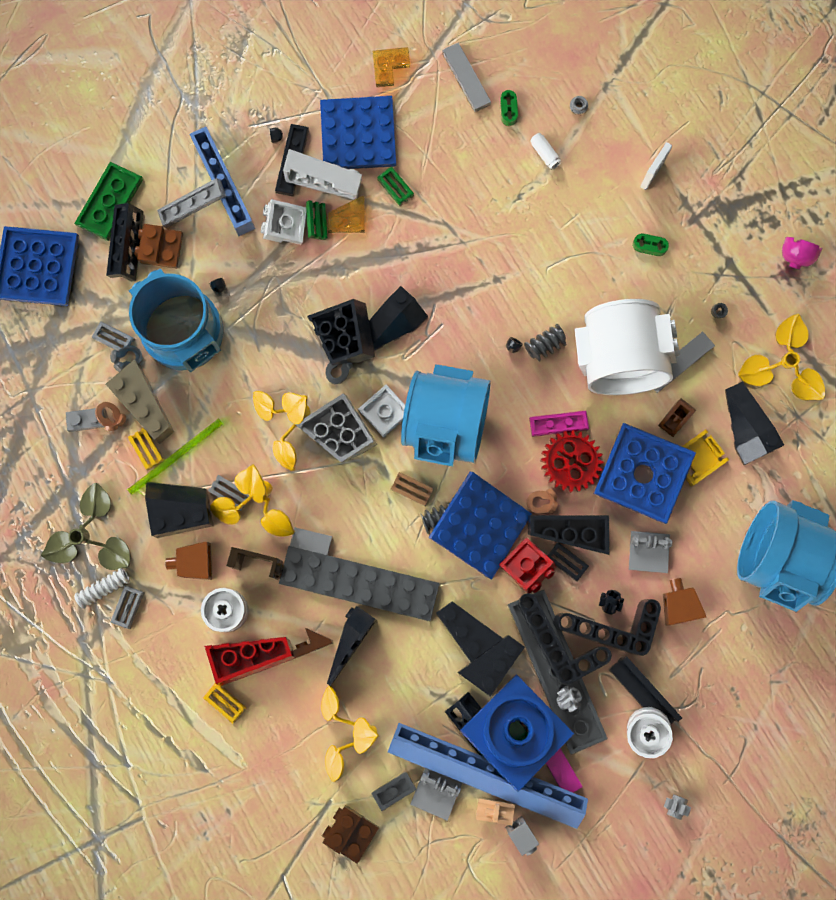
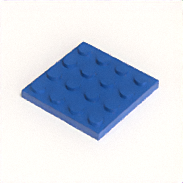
M392 96L320 100L323 161L345 169L396 166Z
M4 226L0 246V300L68 306L79 235L70 232Z
M470 471L428 538L487 578L492 579L500 567L499 564L505 559L526 525L528 515H532V513Z

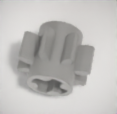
M569 685L557 692L559 695L557 697V704L562 710L568 709L571 713L581 706L582 696L578 689L574 687L570 689Z
M674 794L672 799L666 798L664 807L668 809L667 814L682 820L683 815L688 817L691 807L687 805L688 800Z

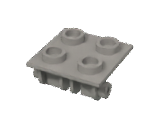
M631 531L629 570L668 573L669 547L672 546L670 534Z
M425 768L410 805L448 821L456 798L460 793L462 782Z

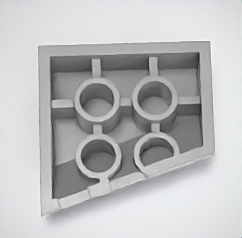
M344 393L304 418L302 423L295 424L341 463L357 457L377 445L353 404Z

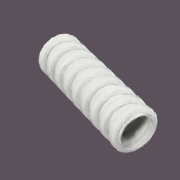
M119 568L118 572L114 571L112 575L108 574L107 578L103 577L102 581L98 580L96 584H91V587H86V590L82 589L80 593H75V600L84 609L86 605L90 606L97 599H102L103 595L107 596L108 592L112 593L114 589H119V586L123 587L124 583L128 584L129 577L124 569Z

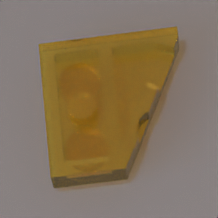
M364 196L328 212V233H365Z

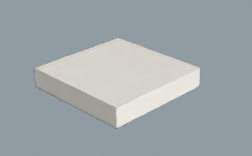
M665 143L647 171L640 186L644 190L648 189L664 164L672 148L671 144Z
M385 385L358 408V411L384 438L403 421L405 404Z

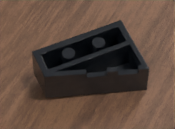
M453 601L436 612V615L470 662L503 639Z

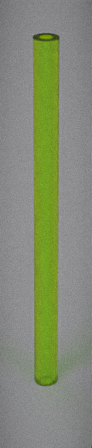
M219 418L129 487L127 489L131 495L136 493L146 483L154 479L223 425Z

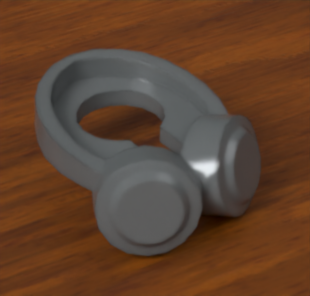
M125 346L119 350H113L110 359L114 363V368L120 372L131 363L128 361L120 362V358L124 357L128 351H132L136 356L135 360L140 363L142 360L140 349L135 346Z
M329 362L325 372L326 378L332 384L342 383L347 378L349 369L353 367V364H343L341 376L334 378L331 375V371L337 365H332Z

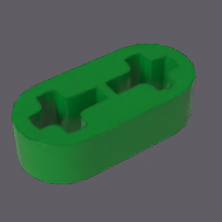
M512 90L502 92L500 98L501 120L506 126L514 125L518 118L517 96ZM506 97H510V105H507ZM508 111H511L512 119H508Z
M641 233L634 238L632 246L640 253L663 256L669 248V243L665 238ZM640 239L643 240V243H644L643 246H640V243H639ZM658 243L661 244V247H662L661 250H658V247H657Z

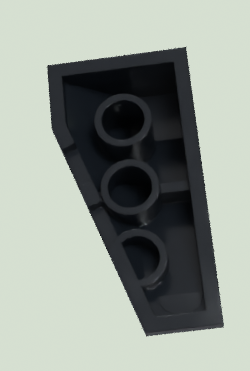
M402 286L384 302L369 320L374 351L407 333L415 331L428 318V315L416 299Z
M743 381L725 390L728 412L730 413L732 423L731 429L735 440L734 447L743 465L784 446L776 428Z
M358 606L355 609L351 607L345 616L347 620L327 681L329 686L334 683L377 621Z

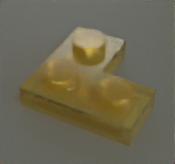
M408 47L373 51L376 87L394 86L393 69L410 67Z

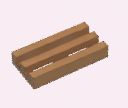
M399 472L391 490L426 506L433 488ZM402 478L418 487L427 490V494L400 481V479ZM397 485L425 497L424 501L396 488Z

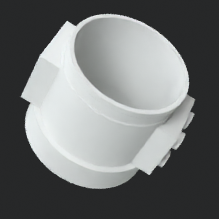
M624 299L598 305L585 314L586 327L576 328L575 336L578 364L583 375L587 376L588 389L591 392L603 395L636 394L660 388L672 381L671 364L677 363L676 356H680L675 320L670 319V314L660 315L659 304L645 299Z

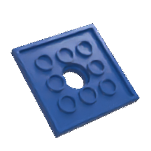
M623 423L594 494L667 524L696 452ZM646 465L652 470L653 477L650 482L640 483L635 479L634 471L638 466Z
M517 674L460 730L517 792L574 734ZM521 721L527 726L528 735L526 739L518 741L511 737L509 727L512 722Z

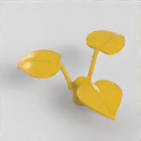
M800 314L790 316L776 330L777 343L787 345L786 348L788 350V353L781 358V362L769 366V360L766 357L753 355L744 362L738 376L749 385L763 386L773 379L771 369L781 365L786 369L794 368L795 375L798 378L794 379L791 384L793 394L801 400H822L825 397V387L821 376L810 368L804 369L799 374L798 364L800 356L790 348V346L800 348L808 340V330Z
M263 391L253 392L254 407L257 414L263 420H271L273 413L287 412L289 420L294 423L281 437L280 441L276 440L273 443V453L277 461L284 468L294 471L297 462L296 451L292 444L285 441V438L294 430L295 424L302 423L304 418L310 415V408L307 405L308 396L292 392L285 393L282 397L283 409L276 410L274 409V400L269 394Z
M254 464L239 472L235 477V485L238 490L243 494H249L246 500L235 507V503L231 498L220 497L210 505V510L215 517L223 523L233 525L238 523L241 518L238 510L253 498L257 503L265 502L263 511L265 516L261 519V524L268 533L279 537H286L295 533L290 519L284 512L277 509L267 511L270 501L268 496L271 494L273 487L269 482L263 481L261 474Z
M328 685L321 703L324 718L327 721L334 719L354 726V742L341 746L338 749L335 745H331L327 750L325 766L328 776L335 782L340 779L344 771V759L341 752L354 746L358 753H364L373 745L379 735L377 734L376 727L374 725L370 726L365 718H358L356 722L338 717L339 700L333 687Z

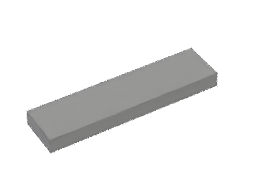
M456 43L443 49L442 53L474 112L491 105L487 93L460 44Z
M216 178L158 209L163 227L167 228L226 197L221 180Z
M701 332L679 350L680 356H676L677 363L671 364L672 381L715 346L704 332ZM668 384L654 390L656 391V393H658Z

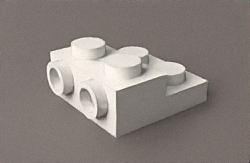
M271 199L268 205L265 204L263 209V216H266V221L261 225V233L264 234L263 239L279 243L286 241L301 245L304 236L306 207Z

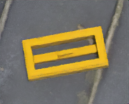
M144 428L139 432H135L134 435L128 436L146 470L164 461L149 433ZM142 435L146 437L148 443L150 444L152 450L158 458L157 460H154L153 456L151 455L149 449L147 448L145 442L141 437ZM135 439H138L151 462L150 464L146 461Z
M216 683L203 697L232 724L247 708L224 687ZM217 688L240 709L236 710L230 703H228L222 696H220L215 691V689ZM212 694L235 715L232 717L209 696Z

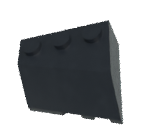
M351 299L307 316L309 321L313 323L314 331L320 337L323 343L322 347L332 365L358 363L375 357L366 303Z
M146 482L145 501L151 536L160 538L214 526L206 488Z

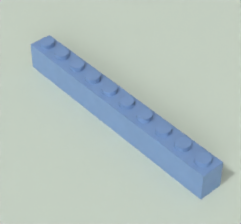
M398 723L388 753L577 829L586 814L588 798L532 777L517 792L485 757Z

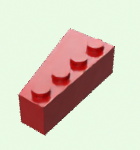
M287 637L204 646L215 683L219 686L296 659L292 652L291 642Z

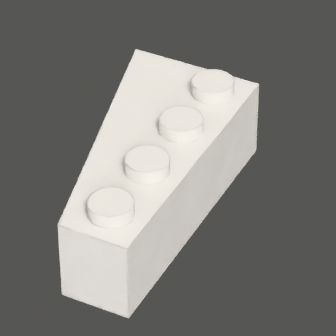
M290 149L288 150L283 169L286 182L357 201L362 182V174L357 170H348L338 165Z

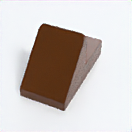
M305 628L310 644L307 641L295 645L297 649L292 650L294 657L298 658L333 644V640Z

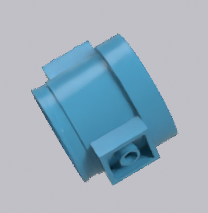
M160 268L149 273L146 279L135 283L132 289L129 290L133 296L129 306V318L132 328L141 339L146 351L161 365L173 370H188L192 372L207 363L214 355L221 351L220 345L224 333L222 318L213 302L190 279L178 274H164ZM179 296H191L203 302L201 323L188 339L173 345H160L148 340V321L155 309L163 302Z
M435 364L433 374L415 371L404 409L401 430L402 446H413L415 448L414 459L452 467L454 460L475 464L485 425L491 380L473 377V371L437 364Z
M774 500L766 503L755 516L743 540L737 562L738 578L761 588L759 597L795 612L808 603L818 606L825 602L836 588V531L828 527L830 515L794 500L787 506Z

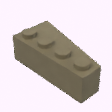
M135 359L106 383V386L159 444L174 432L141 365Z

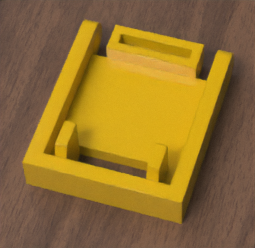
M706 429L682 446L696 452L690 466L695 473L690 475L688 472L686 480L691 487L729 461L728 457L723 458L721 461L718 459L725 453L711 435L705 440L702 438V436L708 433Z

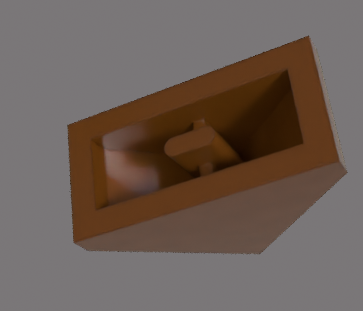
M680 398L658 426L674 437L695 413L696 409Z

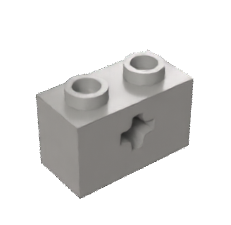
M522 816L515 820L512 826L508 825L505 827L522 856L524 854L528 856L537 850L536 846L539 843Z

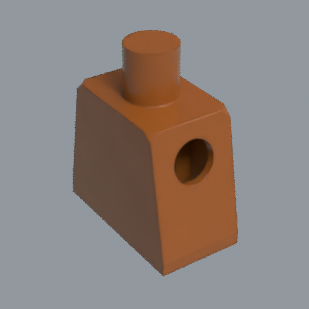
M201 542L177 548L176 557L166 558V569H177L178 577L212 580L211 543Z
M681 578L670 580L672 592L663 594L665 625H674L706 618V613L694 587L684 589Z

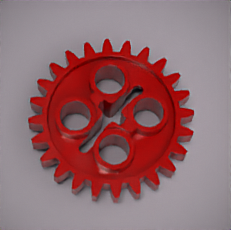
M574 430L571 431L570 435L564 431L563 437L557 433V440L550 438L549 441L552 445L546 444L545 448L548 451H542L541 453L546 456L540 460V462L545 463L541 470H547L544 477H551L548 483L556 482L554 488L561 485L562 492L566 487L569 488L570 493H572L574 488H576L577 492H580L581 486L586 490L588 488L587 483L590 485L594 484L592 478H599L596 472H602L603 470L598 467V465L604 463V461L598 460V458L602 457L603 453L596 452L600 446L594 447L595 440L589 442V435L583 438L581 431L577 436ZM564 445H571L573 447V452H566L564 449ZM582 454L587 455L590 459L589 463L582 462L580 456ZM574 458V464L570 465V459ZM560 460L563 463V468H556L554 461ZM572 470L578 471L580 474L579 479L572 478L570 472Z

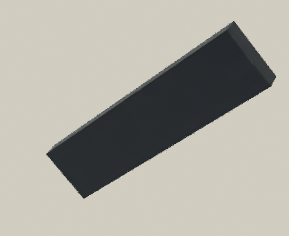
M295 124L290 125L275 188V193L294 196L296 185L285 181L283 169L289 149L304 153L309 127Z

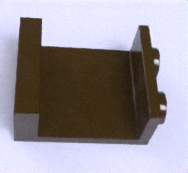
M231 547L227 567L241 571L244 556L272 562L269 577L278 580L279 576L282 577V570L284 568L282 560Z

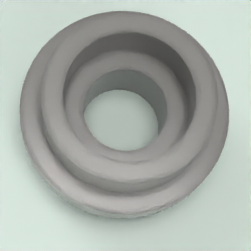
M576 96L570 102V109L575 114H583L588 108V102L583 96Z

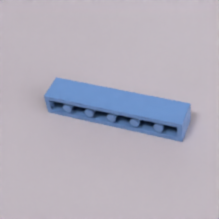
M207 127L190 133L191 139L211 180L216 178L221 180L226 197L222 198L221 201L238 236L254 230L255 227Z

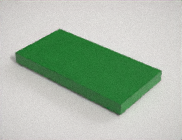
M109 162L74 224L109 241L112 231L114 205L130 203L141 185L143 177Z

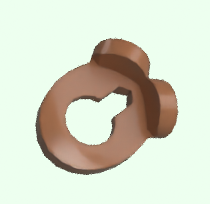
M102 402L96 407V418L105 427L106 431H115L118 429V426H122L125 423L126 415L120 413L113 403ZM105 407L112 410V417L115 419L114 423L109 418L102 416V410Z
M552 489L535 491L528 496L527 507L536 514L547 512L553 514L558 505L556 502L557 495ZM540 497L543 500L548 499L550 503L543 504L541 508H536L533 505V499Z

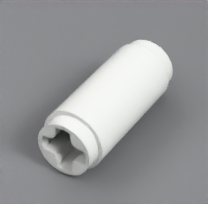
M541 133L531 138L532 146L551 170L557 168L562 161Z

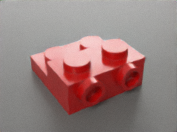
M527 537L499 564L529 594L531 592H538L542 587L541 582L545 578H552L556 572L554 570L556 568L555 563Z

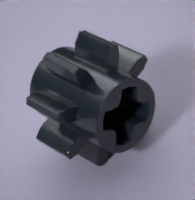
M608 590L607 593L602 592L599 606H602V610L605 613L612 615L616 611L621 612L624 598H621V594L618 591Z

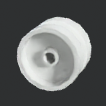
M227 588L215 589L208 593L201 606V616L205 624L212 630L219 632H231L242 627L247 620L249 612L248 603L244 596L235 590ZM224 607H228V608H226L227 614H224V613H223V608H224Z
M643 707L636 710L629 717L627 738L631 749L645 758H657L667 752L673 740L670 721L662 711L653 707Z

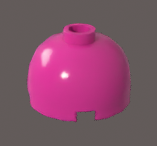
M785 237L782 246V256L785 261L790 263L789 267L800 270L801 267L813 265L818 260L823 248H819V245L802 239L794 242L793 237Z

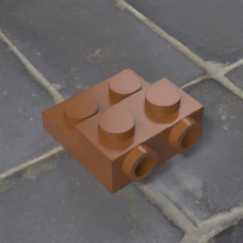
M144 224L143 229L140 228L138 232V238L141 241L140 246L135 248V257H137L141 264L177 269L183 232L164 229L162 226Z

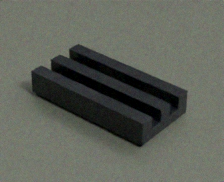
M558 542L547 555L560 570L576 582L589 567V565ZM560 549L583 568L580 570L556 550ZM555 555L557 558H559L561 561H563L565 564L571 567L574 571H576L578 575L576 576L565 566H563L561 563L555 560L552 556Z

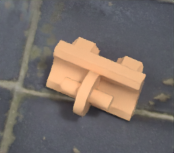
M479 798L476 820L512 826L515 804Z

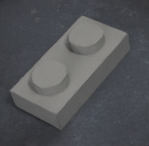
M96 408L66 412L68 432L104 428V426L96 418ZM105 408L102 410V416L104 418H106Z

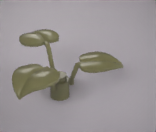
M98 483L89 486L80 500L81 513L85 516L91 515V517L83 525H80L79 529H73L70 533L65 531L55 532L49 538L41 554L43 558L55 563H68L75 559L78 554L75 545L87 543L103 547L98 553V559L104 568L109 570L128 568L131 555L127 544L122 539L110 537L106 544L90 540V534L85 529L94 520L95 516L103 517L111 508V499L108 493Z

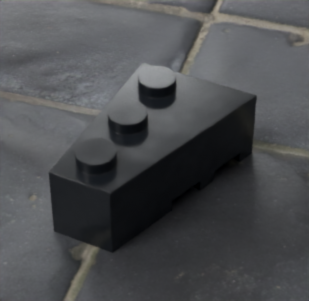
M507 635L457 673L491 697L525 646Z

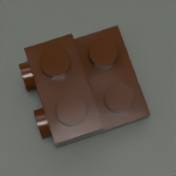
M345 805L343 809L339 807L333 816V819L336 820L333 826L330 827L328 825L322 834V837L325 839L322 843L358 864L378 831L379 826Z

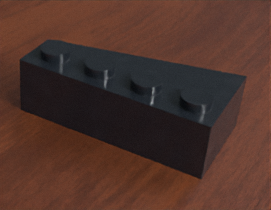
M528 515V535L609 555V515Z

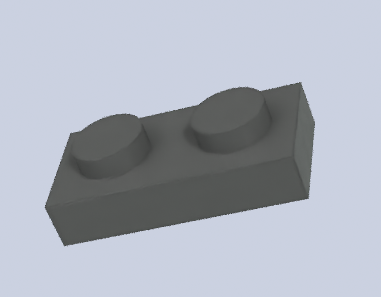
M405 771L371 794L381 811L414 792L416 787Z

